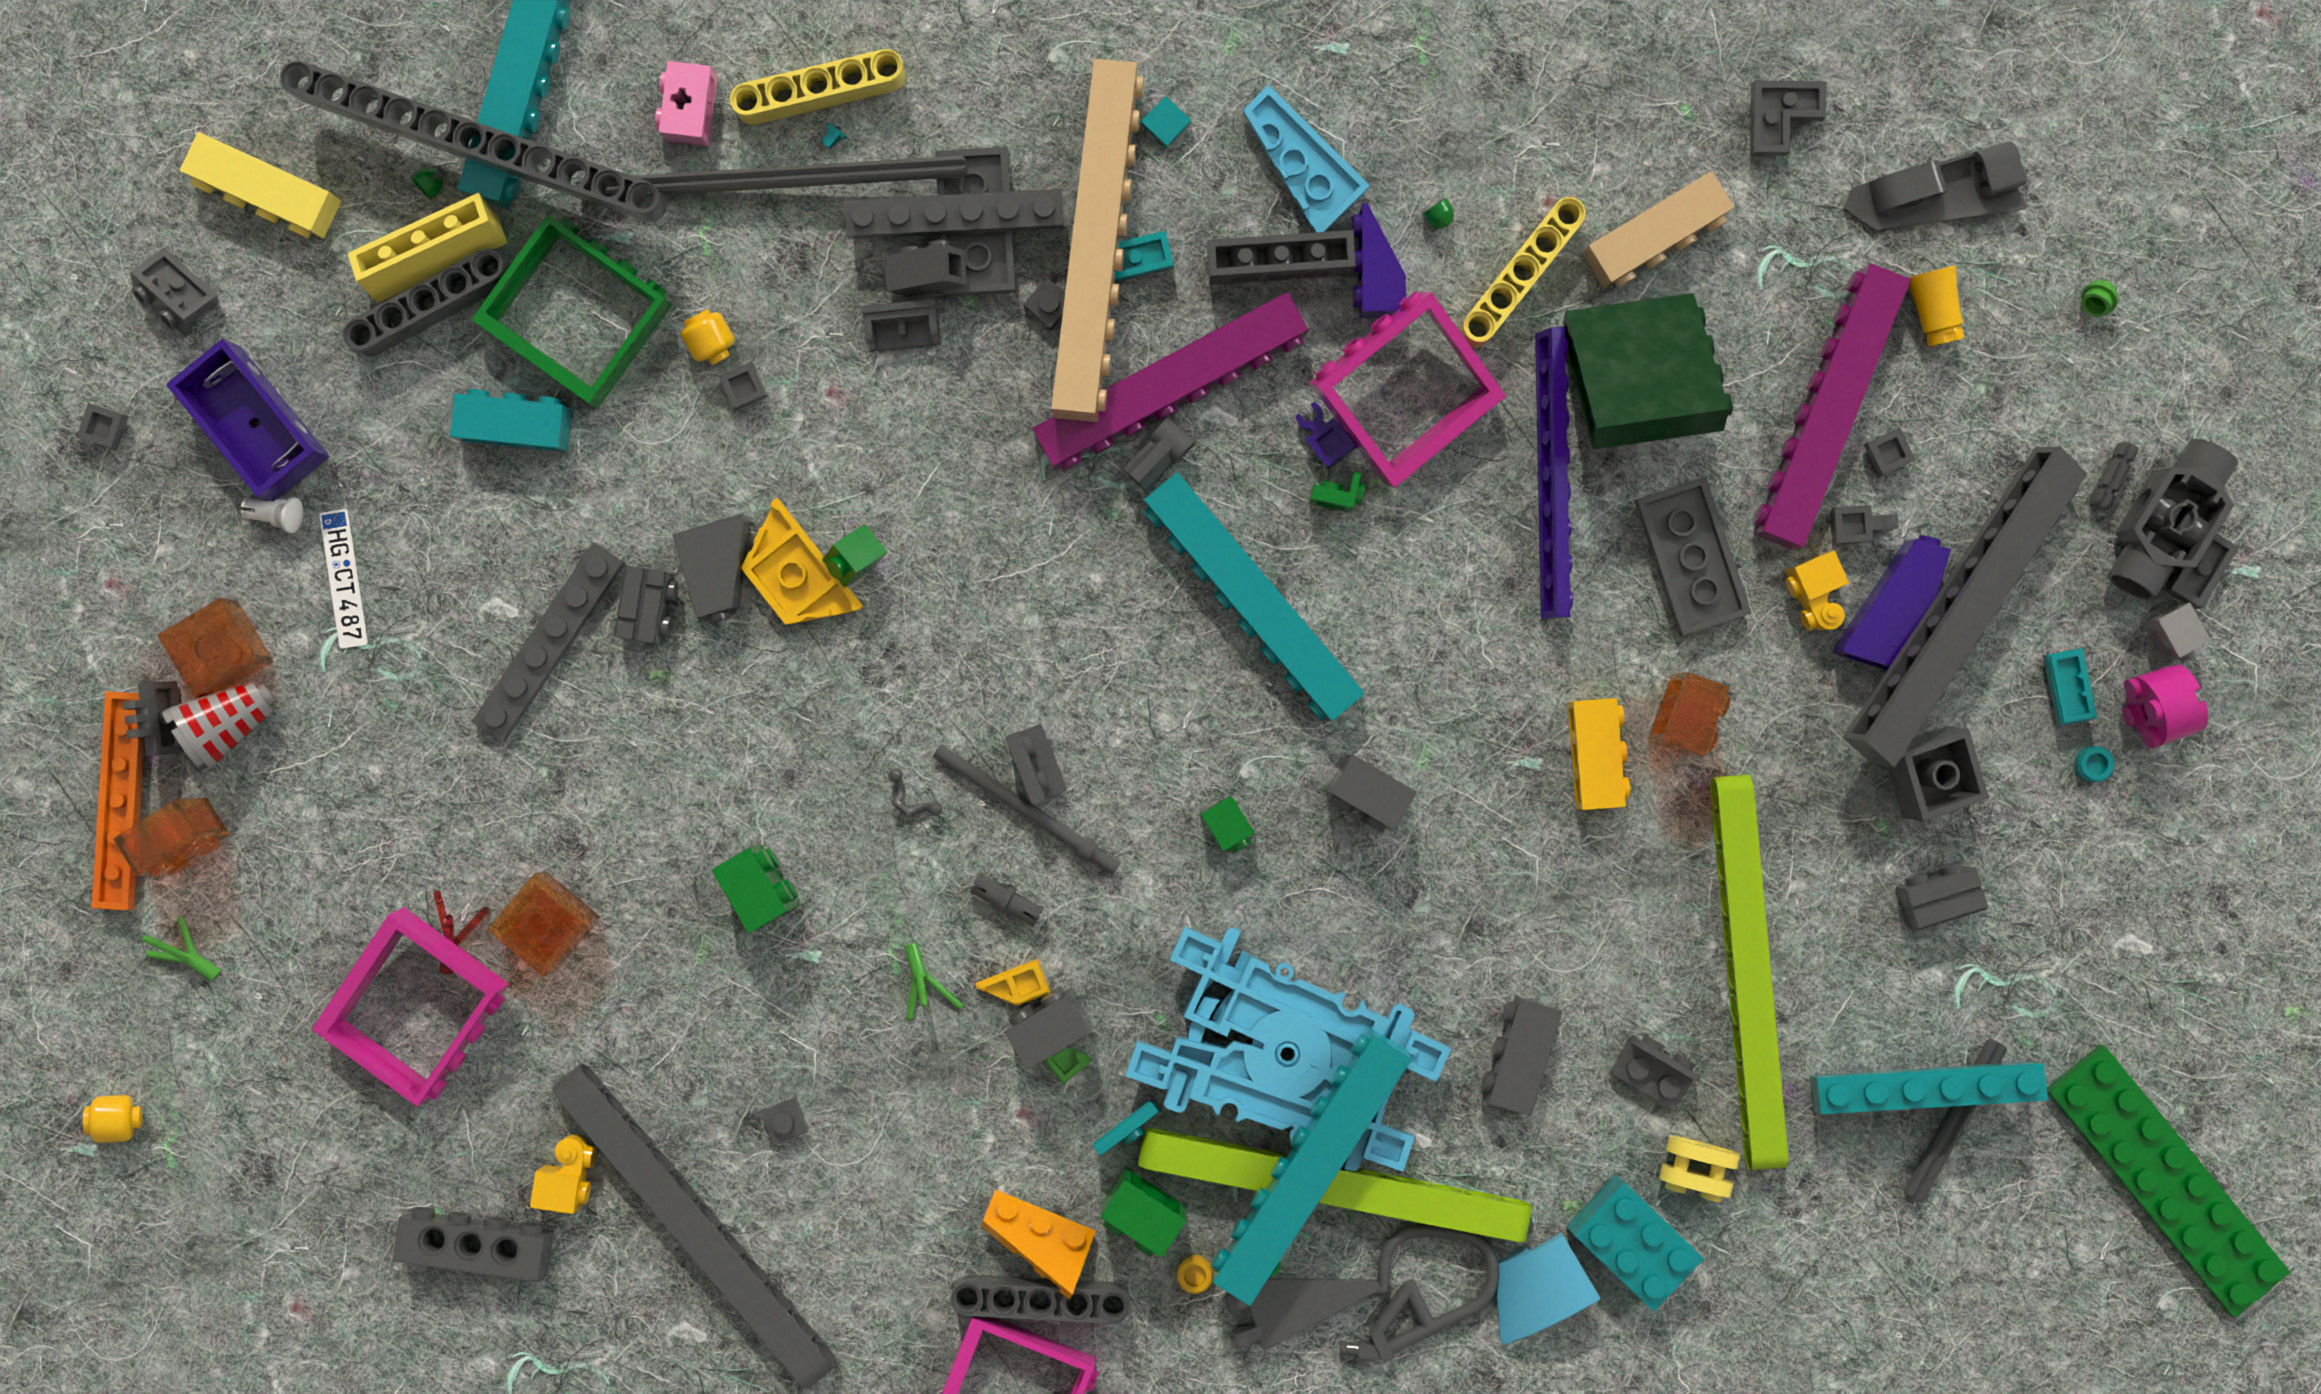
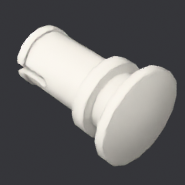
M247 496L241 504V507L252 508L250 511L241 510V515L244 519L270 522L272 526L282 528L287 533L296 532L302 522L303 506L298 498L291 497L287 501L283 499L268 501Z

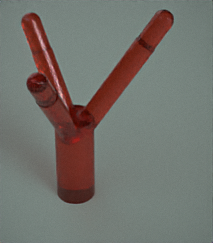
M439 890L434 892L443 936L459 946L465 937L486 916L489 908L487 906L483 907L459 934L454 937L453 916L446 914L441 892ZM440 961V973H454L452 969Z

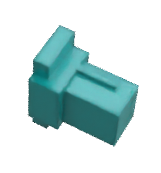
M828 122L826 124L829 127L827 129L828 132L821 142L832 149L841 137L846 139L847 136L841 132V128L838 126L835 128Z

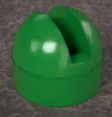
M423 167L410 177L428 199H432L442 189L443 177L439 176L433 179L432 176L437 172V169Z
M1447 198L1422 213L1427 222L1432 227L1438 229L1449 226L1454 218L1453 207Z

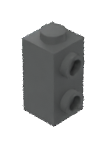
M930 241L926 248L905 246L899 248V253L885 256L886 270L884 276L887 292L911 297L967 286L965 250L950 246L949 241Z

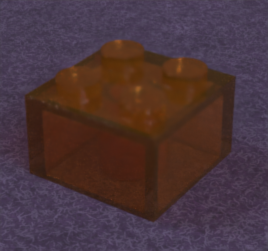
M218 598L157 635L194 698H200L231 688L274 662L238 600Z
M1690 672L1671 674L1647 742L1685 756H1705L1706 752H1711L1716 744L1718 731H1715V727L1719 717L1723 718L1729 708L1731 698L1727 694L1730 687Z
M208 798L175 799L116 836L113 840L136 876L152 875L153 878H156L165 873H168L170 876L175 875L189 867L190 863L188 860L197 854L205 856L221 846L219 841L228 836L229 832Z
M547 871L532 875L487 931L542 977H545L558 970L601 917Z

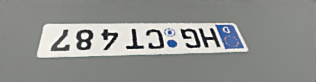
M341 509L320 513L339 647L343 649L367 645L368 640L348 510Z

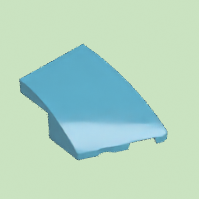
M1561 1232L1530 1251L1523 1245L1498 1260L1499 1280L1496 1300L1499 1314V1338L1503 1345L1548 1328L1601 1299Z

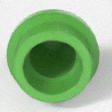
M2098 279L2085 286L2081 293L2082 309L2094 317L2105 316L2112 312L2119 303L2117 287L2113 286L2110 280Z

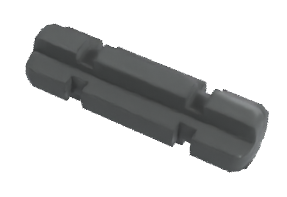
M2124 441L2117 444L2112 454L2114 458L2109 460L2097 484L2099 489L2094 490L2090 498L2092 506L2101 510L2111 508L2116 498L2114 493L2119 492L2131 468L2129 463L2130 461L2134 462L2138 454V448L2135 445Z

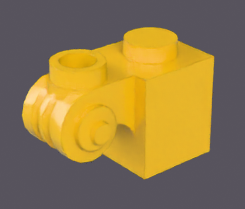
M1835 550L1823 553L1785 570L1788 576L1785 579L1786 587L1793 598L1797 597L1799 603L1802 604L1804 610L1800 611V618L1808 631L1813 629L1822 631L1835 629L1843 623L1845 617L1843 608L1839 604L1828 603V595L1831 591L1849 584Z
M571 1134L565 1137L555 1147V1156L559 1162L564 1164L563 1167L544 1165L535 1171L530 1208L574 1214L583 1204H587L591 1191V1183L586 1182L587 1168H592L594 1165L596 1146H590L587 1139L579 1134Z

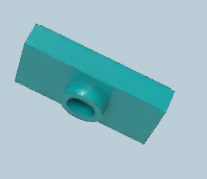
M2083 648L2043 655L2057 726L2098 719Z
M1148 1101L1093 1143L1094 1149L1101 1156L1122 1140L1127 1146L1144 1133L1140 1127L1162 1110L1155 1101Z

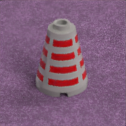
M250 681L169 707L162 714L166 723L173 721L176 724L177 728L171 732L197 767L201 765V771L205 773L212 769L274 711L271 704L276 700L265 683L258 686L254 681Z

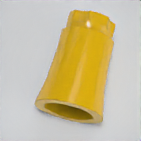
M1956 265L1909 277L1911 280L1908 288L1915 303L1923 334L1927 333L1928 346L1931 347L1965 338L1962 326L1960 325L1964 322L1957 288Z

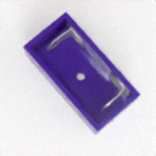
M222 338L166 384L258 498L269 501L279 499L330 457L242 347ZM255 419L260 421V425L257 428L252 426V422Z

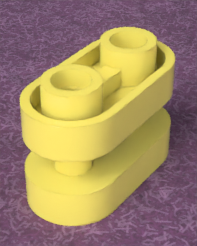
M1669 1135L1666 1150L1676 1154L1674 1165L1662 1163L1659 1179L1665 1181L1664 1187L1679 1193H1686L1687 1188L1700 1191V1197L1714 1202H1722L1723 1197L1730 1198L1734 1182L1724 1178L1726 1168L1738 1169L1741 1154L1720 1146ZM1690 1159L1711 1164L1710 1172L1705 1173L1689 1169Z

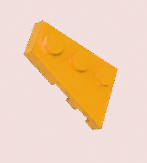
M996 1189L980 1226L1013 1254H1019L1033 1265V1270L1043 1279L1045 1277L1050 1279L1060 1288L1059 1292L1070 1300L1096 1230Z

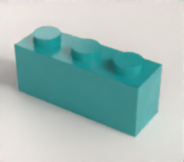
M468 389L467 395L454 393L450 437L461 442L567 453L572 410L562 405L561 399L540 396L539 402L525 401L526 396L521 394L503 393V398L490 397V392Z

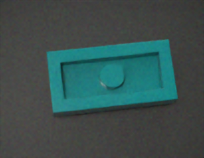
M1166 230L1119 241L1118 249H1124L1122 271L1115 272L1114 282L1173 269L1174 263Z

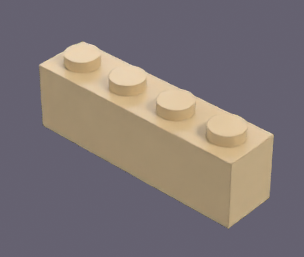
M1711 171L1593 242L1582 254L1604 290L1613 284L1618 289L1636 278L1634 271L1644 265L1650 270L1666 260L1667 257L1664 253L1676 247L1680 252L1696 242L1698 239L1695 234L1705 228L1711 233L1728 222L1726 215L1735 207L1717 177Z

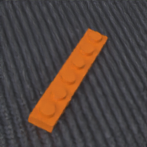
M105 691L91 909H134L145 741L144 738L127 739L126 731L138 728L137 724H125V716L136 715V711L124 710L123 702L140 700L139 693Z

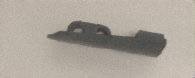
M2008 141L1942 162L1935 160L1852 187L1843 209L1874 231L2024 210L2027 208V204L2018 188L2026 184V177L2018 149L2013 142Z

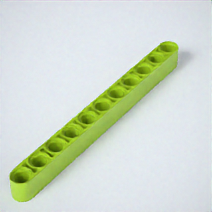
M1749 774L1717 776L1711 778L1710 797L1744 1159L1749 1171L1787 1168L1789 1161L1754 785Z
M1145 1128L1138 1165L1153 1171L1258 1191L1260 1187L1267 1188L1273 1179L1270 1176L1273 1166L1281 1156L1286 1159L1288 1154L1162 1129ZM1343 1166L1318 1202L1515 1242H1526L1533 1206L1531 1203L1519 1199L1358 1168L1356 1171H1349L1344 1169Z

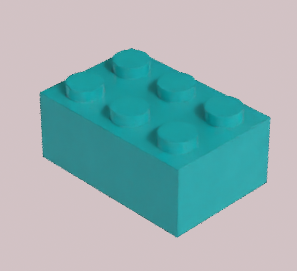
M1616 1174L1566 1226L1580 1242L1653 1312L1704 1260L1685 1239Z

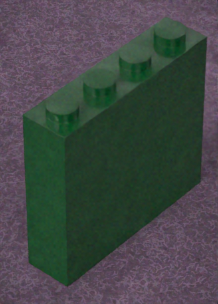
M1694 293L1565 311L1563 327L1565 328V339L1568 342L1567 356L1593 450L1724 431L1727 417L1732 415V399L1729 393H1724L1722 386L1724 380L1723 370L1720 364L1715 363L1713 357L1715 351L1714 341L1711 335L1706 334L1705 312L1702 306L1698 307Z

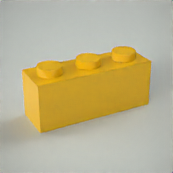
M1617 698L1567 702L1575 808L1578 810L1626 807L1625 799L1630 798V783L1628 777H1623L1622 763L1627 762V746L1625 741L1620 740V727L1624 726L1625 721L1623 706L1618 705Z

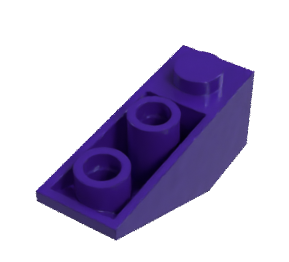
M1362 203L1359 214H1353L1352 222L1353 235L1359 236V250H1355L1356 267L1354 269V272H1359V286H1353V308H1359V318H1380L1385 314L1391 316L1401 308L1399 302L1406 297V275L1368 203Z

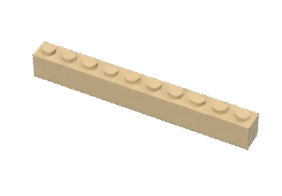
M1094 58L1051 406L1053 416L1057 419L1098 423L1099 411L1105 412L1107 390L1102 389L1103 376L1110 375L1111 354H1106L1107 341H1114L1116 324L1115 319H1110L1111 306H1118L1120 284H1114L1115 272L1122 271L1124 249H1118L1120 236H1126L1128 214H1123L1124 201L1130 202L1132 193V180L1127 179L1128 167L1135 166L1136 145H1131L1132 132L1138 133L1140 126V111L1135 110L1136 98L1142 99L1144 92V76H1139L1137 62Z

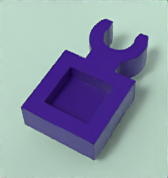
M1313 402L1311 406L1314 412H1316L1315 419L1308 422L1298 414L1296 415V420L1302 429L1313 432L1305 440L1329 470L1354 451L1357 446L1335 418L1325 423L1323 410L1317 403Z

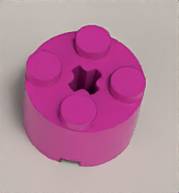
M2166 666L2124 681L2127 706L2122 708L2123 718L2129 727H2136L2149 748L2153 749L2195 735L2206 728L2208 723L2206 701L2198 702L2195 691L2201 688L2192 673L2184 666Z

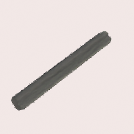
M1988 1039L1973 1065L2001 1063L2007 1048L1998 1041ZM1977 1105L1953 1106L1948 1109L1904 1189L1906 1196L1916 1202H1924Z

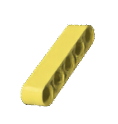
M882 49L739 84L730 94V104L743 123L757 125L894 92L905 84L906 70L899 54L890 49ZM893 64L898 67L892 76L885 77L880 75V71L885 65ZM849 74H862V79L858 84L848 85L845 83ZM818 81L827 82V87L823 92L819 94L810 92L814 83ZM786 89L792 91L789 100L785 102L776 101V96L780 91ZM746 99H757L756 106L749 111L741 110V105Z
M1565 197L1555 204L1466 316L1459 331L1471 348L1482 347L1490 340L1583 223L1586 210L1580 200L1574 197ZM1567 210L1571 212L1574 217V223H1563L1559 219L1558 211ZM1545 238L1549 240L1552 245V251L1548 253L1540 251L1536 246V239ZM1514 267H1526L1530 273V279L1526 281L1517 279L1513 272ZM1496 293L1504 295L1508 301V307L1504 309L1495 307L1492 304L1491 295ZM1473 321L1482 323L1485 327L1486 335L1483 337L1472 335L1468 328L1469 323Z

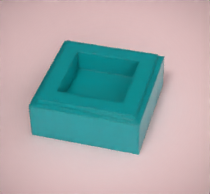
M1167 96L1141 120V125L1166 149L1191 124V119Z

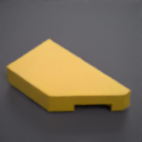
M1038 958L975 983L977 989L999 997L1015 1006L1044 996L1051 991Z

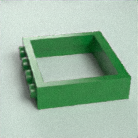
M547 214L471 320L598 409L672 307V304L664 297L667 291L649 278L645 284L635 277L638 270L622 258L617 263L606 256L609 249L592 237L586 242L577 235L580 229L569 220L562 217L558 222ZM559 237L652 303L592 387L499 322Z

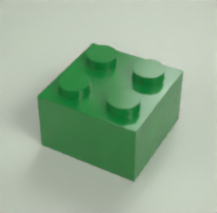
M762 844L745 849L711 870L748 934L763 928L799 906L795 900L799 895L794 885L788 878L783 880L777 870L780 866L777 856L771 848L765 849Z
M1126 1166L1101 1205L1100 1218L1105 1220L1103 1226L1117 1236H1121L1124 1233L1135 1240L1133 1245L1150 1257L1155 1253L1163 1258L1187 1221L1186 1206Z

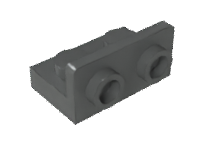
M165 247L130 272L133 285L131 291L135 298L142 305L153 307L158 312L161 321L169 329H177L185 337L192 333L191 322L219 302L218 295Z
M1041 725L1005 736L1032 805L1067 790Z
M1631 1035L1610 1073L1675 1111L1692 1081L1694 1080L1698 1083L1701 1078L1700 1075L1692 1071L1696 1064L1677 1053L1671 1059L1661 1053L1664 1045L1647 1035H1644L1642 1040Z

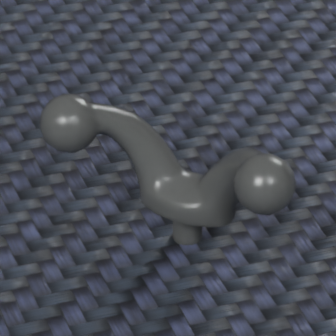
M897 768L889 771V779L896 783L895 795L891 802L896 808V811L892 814L895 819H898L902 814L911 818L923 811H929L934 816L941 814L943 808L939 802L921 803L911 806L905 805L902 772Z

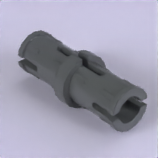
M983 873L977 876L974 881L975 886H972L970 889V894H974L998 907L997 911L1001 914L1007 912L1031 927L1035 926L1040 917L1039 914L1044 909L1043 906L1016 893V888L1012 886L1007 888L986 877Z

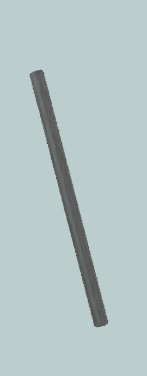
M964 156L634 175L633 177L650 182L662 195L958 178L966 176L967 163ZM578 179L576 184L581 183L583 179ZM611 183L607 186L605 196H614L619 190V183Z

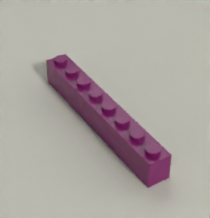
M1872 263L1859 271H1855L1851 276L1846 289L1851 292L1847 303L1839 307L1834 317L1833 324L1837 325L1833 338L1828 337L1820 353V357L1824 358L1819 371H1814L1808 382L1807 390L1811 393L1807 403L1800 405L1794 417L1793 423L1797 425L1793 438L1788 437L1782 447L1780 457H1783L1784 460L1779 471L1775 470L1767 485V490L1771 491L1766 504L1762 503L1754 517V523L1757 524L1754 535L1791 550L1804 547L1911 279Z
M1286 292L1104 389L1107 390L1105 412L1099 411L1098 423L1057 419L1053 416L1033 427V432L1054 471L1060 467L1063 472L1079 465L1082 462L1080 457L1093 450L1095 455L1112 447L1114 445L1112 440L1125 433L1128 438L1141 432L1146 428L1144 425L1146 421L1157 417L1158 421L1171 416L1177 412L1176 405L1186 400H1189L1190 404L1203 399L1209 394L1208 388L1218 383L1222 387L1233 383L1241 377L1239 372L1252 366L1253 370L1263 367L1273 360L1271 355L1283 349L1285 353L1295 350L1304 344L1302 338L1306 337L1308 328L1290 294Z

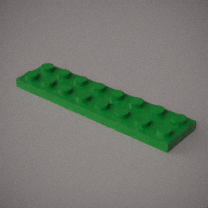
M2098 1045L2047 1087V1093L2228 1315L2236 1318L2291 1273L2106 1046Z

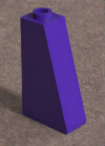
M1919 535L1918 539L1905 541L1834 646L1833 654L1887 671L1936 598L1951 549L1940 546L1941 541L1939 539L1925 535Z

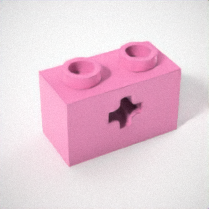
M667 61L666 72L661 73L659 90L663 94L662 108H657L655 114V127L666 142L709 147L717 85V75L711 66ZM686 98H689L691 103H685ZM679 104H684L683 110L680 109Z

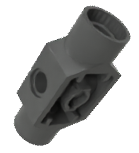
M2191 439L2174 467L2152 472L2115 532L2124 549L2107 575L2111 583L2128 594L2153 601L2172 571L2197 567L2234 506L2224 489L2225 484L2238 465L2237 458L2231 452L2210 441Z

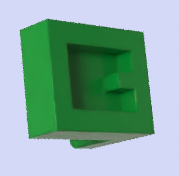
M1353 472L1348 492L1342 491V485L1334 482L1321 481L1320 486L1314 484L1311 489L1309 504L1351 512L1354 504L1361 505L1365 484L1359 482L1361 473Z

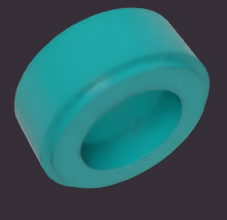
M2100 746L2085 747L2076 754L2074 759L2076 774L2088 782H2102L2108 779L2115 767V761L2110 751Z

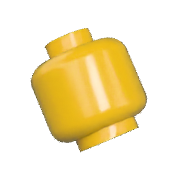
M706 309L683 322L685 328L682 329L680 336L695 361L702 362L708 359L710 364L714 365L730 356L727 349L734 344L735 337L721 313H710L709 309Z
M129 1095L95 1097L91 1105L84 1108V1135H90L95 1143L127 1142L132 1138L134 1130L142 1127V1107L135 1106L132 1097Z

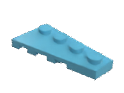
M1269 85L1243 109L1245 119L1314 233L1326 232L1369 190L1370 185Z

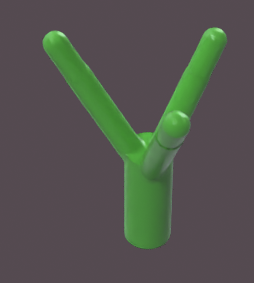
M179 917L177 923L188 953L148 935L142 937L143 942L164 951L149 950L146 952L148 958L186 964L211 982L222 971L197 954L183 917Z
M918 942L904 946L913 976L906 1018L908 1020L913 1019L917 994H919L921 1006L926 1007L928 1005L924 980L957 1009H962L963 1004L926 971Z

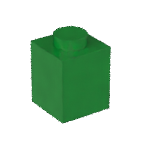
M864 524L834 543L822 560L826 564L831 576L838 579L845 588L875 568L886 555L887 550Z
M1232 795L1200 813L1223 851L1230 848L1235 853L1251 843L1249 836L1255 832Z

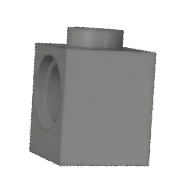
M2191 603L2173 605L2143 621L2163 660L2176 658L2180 662L2189 660L2201 653L2199 647L2211 641Z

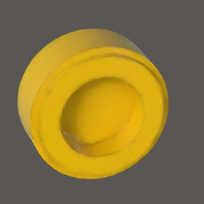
M1200 1255L1185 1257L1177 1268V1280L1180 1287L1191 1294H1199L1206 1291L1212 1283L1213 1269L1210 1267V1262Z

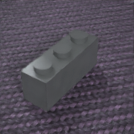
M1514 995L1513 1002L1508 1001L1506 1003L1502 1016V1022L1506 1023L1502 1037H1496L1492 1048L1491 1056L1495 1058L1492 1072L1486 1071L1481 1085V1092L1485 1093L1484 1099L1489 1104L1531 1116L1562 1015L1560 1009L1518 995Z

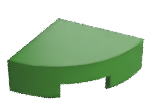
M1066 1047L1044 1060L1063 1085L1092 1061L1084 1052L1071 1047Z

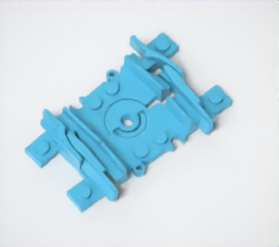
M1184 926L1169 960L1201 974L1183 1012L1184 1017L1190 1020L1187 1038L1177 1036L1172 1052L1137 1040L1125 1077L1163 1090L1167 1089L1164 1106L1169 1110L1181 1113L1185 1111L1189 1099L1212 1106L1215 1113L1219 1115L1223 1105L1232 1103L1238 1108V1113L1235 1116L1237 1122L1248 1118L1280 1130L1291 1126L1289 1137L1292 1140L1300 1126L1306 1128L1313 1116L1310 1112L1317 1099L1321 1095L1326 1097L1333 1087L1330 1081L1340 1065L1347 1066L1353 1056L1350 1051L1356 1039L1361 1034L1366 1036L1371 1028L1409 1052L1412 1061L1407 1069L1435 1082L1438 1080L1451 1048L1410 1029L1415 1015L1413 1010L1405 1004L1399 1002L1393 1005L1388 1017L1372 1009L1368 1010L1362 999L1359 1000L1357 1008L1347 1010L1342 1004L1343 998L1346 995L1344 991L1333 994L1300 978L1289 981L1293 977L1294 971L1287 962L1277 964L1275 974L1270 971L1268 963L1244 951H1241L1235 967L1227 963L1241 933L1240 929L1236 927L1227 929L1222 941L1219 942ZM1282 968L1288 969V973L1286 975L1280 974V970ZM1213 981L1232 988V990L1223 998L1211 1020H1209L1220 998L1213 997L1211 994L1204 992ZM1206 1027L1226 1037L1230 1029H1233L1253 1038L1252 1044L1233 1040L1224 1047V1044L1221 1043L1216 1044L1203 1041L1202 1037ZM1286 1047L1294 1050V1057L1289 1061L1283 1060L1280 1055L1282 1049ZM1390 1094L1343 1164L1344 1169L1349 1171L1358 1170L1363 1157L1364 1159L1403 1172L1415 1137L1413 1134L1381 1124L1385 1105Z

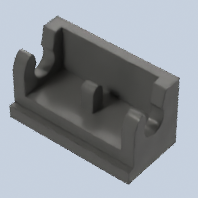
M934 299L862 306L865 339L870 352L941 345L938 308Z

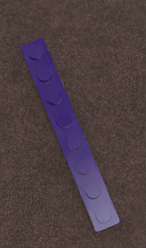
M1550 327L1535 333L1541 619L1571 617L1570 610L1573 605V594L1570 590V573L1573 563L1572 557L1569 554V537L1572 531V524L1568 516V501L1571 497V487L1568 483L1570 450L1567 446V429L1570 417L1566 410V393L1569 388V379L1566 375L1565 365L1568 342L1565 339L1564 327Z

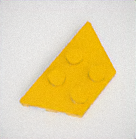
M776 497L770 505L771 509L763 526L757 532L751 551L748 552L741 566L743 572L785 625L863 609V604L848 586L844 588L838 579L831 576L826 564L822 560L824 558L822 552L781 500Z

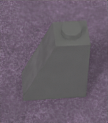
M738 514L672 534L696 616L699 619H708L709 624L731 618L729 612L739 610L744 574L741 566L746 558L750 531L749 517L744 514Z

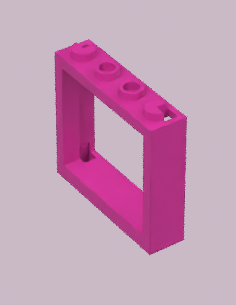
M1415 291L1408 298L1404 297L1399 302L1400 309L1391 316L1385 314L1371 325L1372 332L1363 339L1357 337L1349 342L1342 350L1345 354L1334 363L1330 360L1321 365V369L1315 373L1316 377L1309 382L1383 483L1393 488L1397 487L1506 397L1432 292L1420 291L1418 293ZM1426 311L1481 387L1388 462L1333 387Z
M403 907L386 917L311 1030L418 1107L430 1098L436 1100L448 1084L444 1079L450 1071L454 1073L467 1057L463 1052L469 1043L474 1044L481 1037L486 1029L483 1022L487 1016H493L505 1002L506 998L502 994L509 986V983ZM403 934L485 994L427 1080L346 1021Z
M972 1316L942 1394H958L983 1330L1079 1368L1070 1394H1084L1085 1390L1092 1392L1099 1371L1094 1369L1095 1356L999 1318Z

